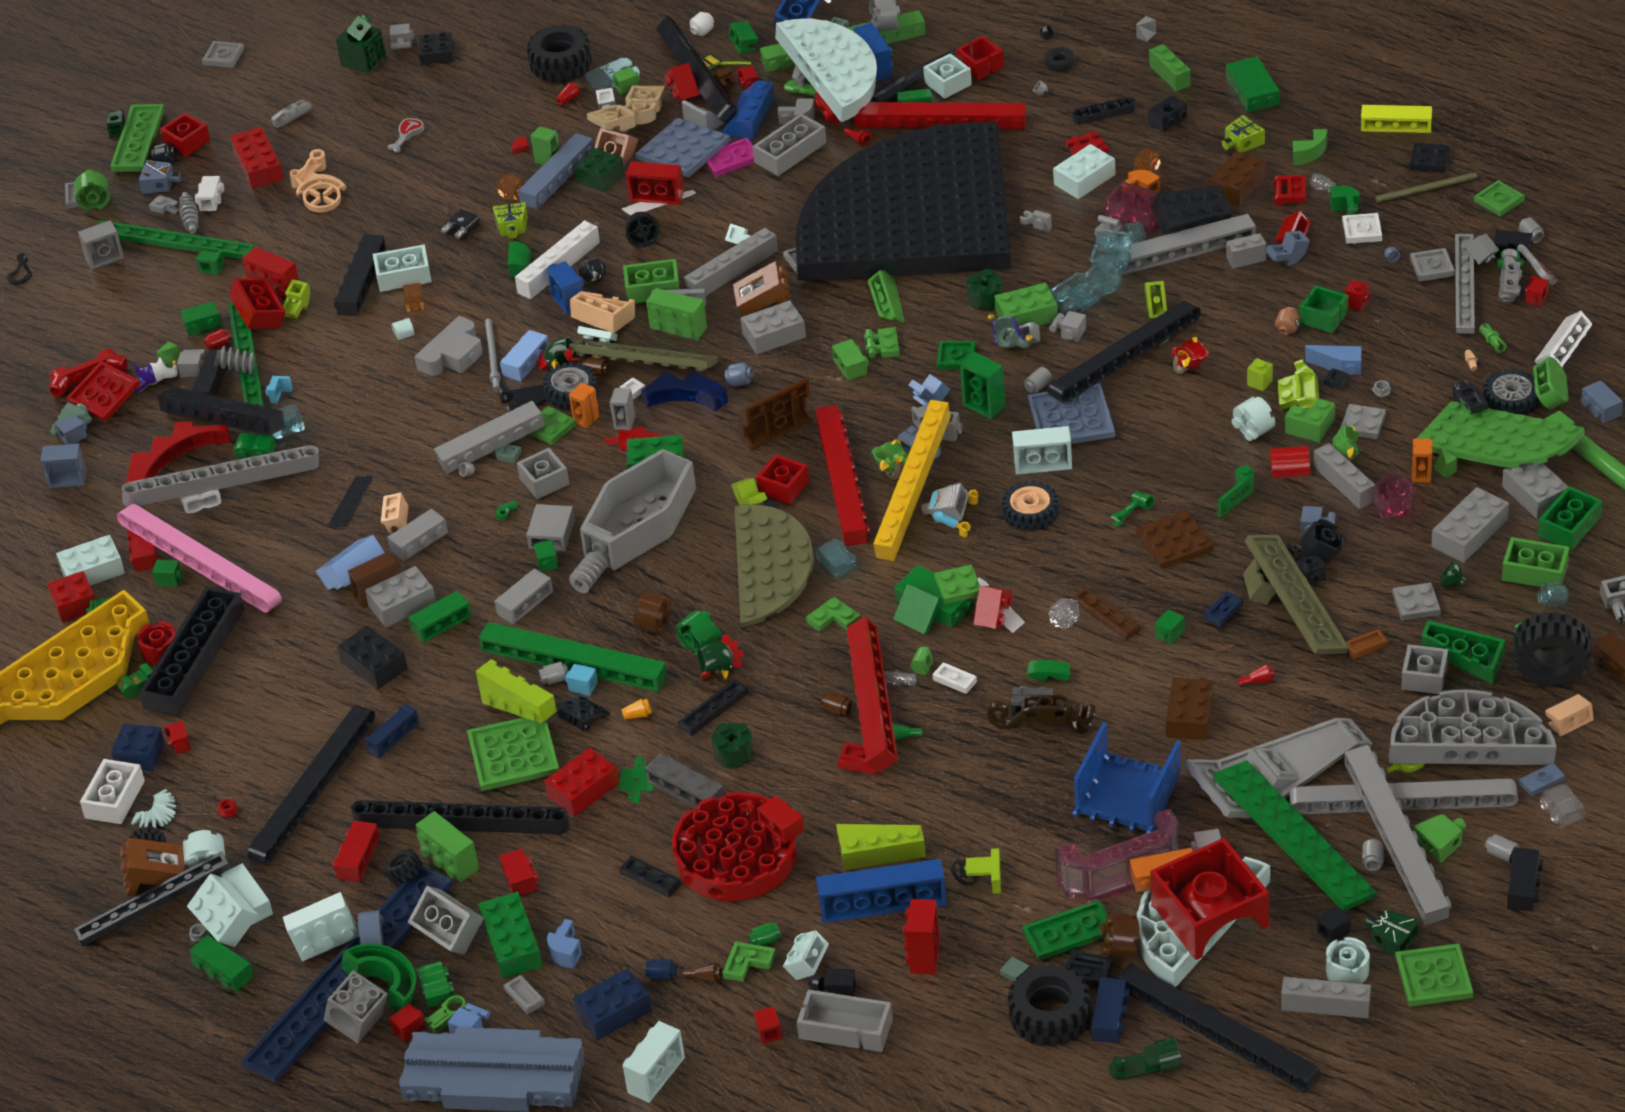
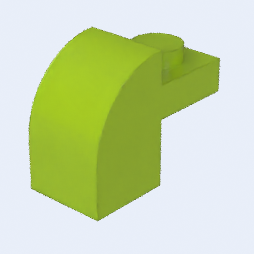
M746 478L731 485L739 505H760L763 503L762 501L767 500L765 492L758 491L754 478Z

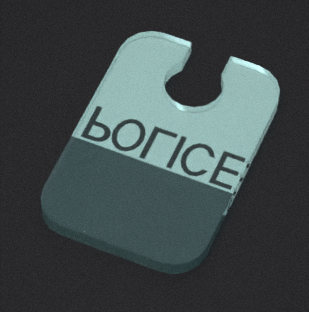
M620 58L587 72L585 79L595 90L614 87L612 73L620 71L623 67L631 66L632 62L628 58ZM636 66L632 69L640 75L639 69Z

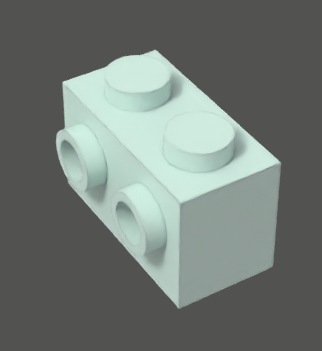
M816 930L799 934L794 940L795 943L791 951L787 954L783 967L796 980L815 974L829 945Z

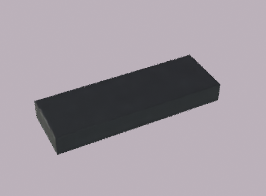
M630 856L619 868L621 875L667 897H670L681 885V879L633 856Z

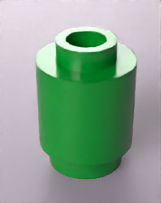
M767 922L751 928V933L748 934L750 943L759 946L772 944L781 938L776 922Z

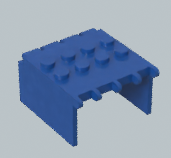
M1103 722L1074 777L1075 808L1073 816L1078 817L1080 813L1090 816V821L1095 822L1096 818L1110 821L1109 826L1112 827L1119 823L1129 826V831L1134 832L1135 828L1147 831V836L1151 837L1179 781L1178 775L1181 771L1180 741L1176 740L1164 767L1160 771L1159 765L1143 762L1141 766V761L1124 757L1123 761H1121L1122 756L1107 753V723Z

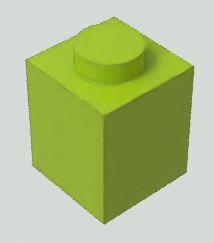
M1256 358L1247 368L1248 386L1264 391L1273 381V364Z

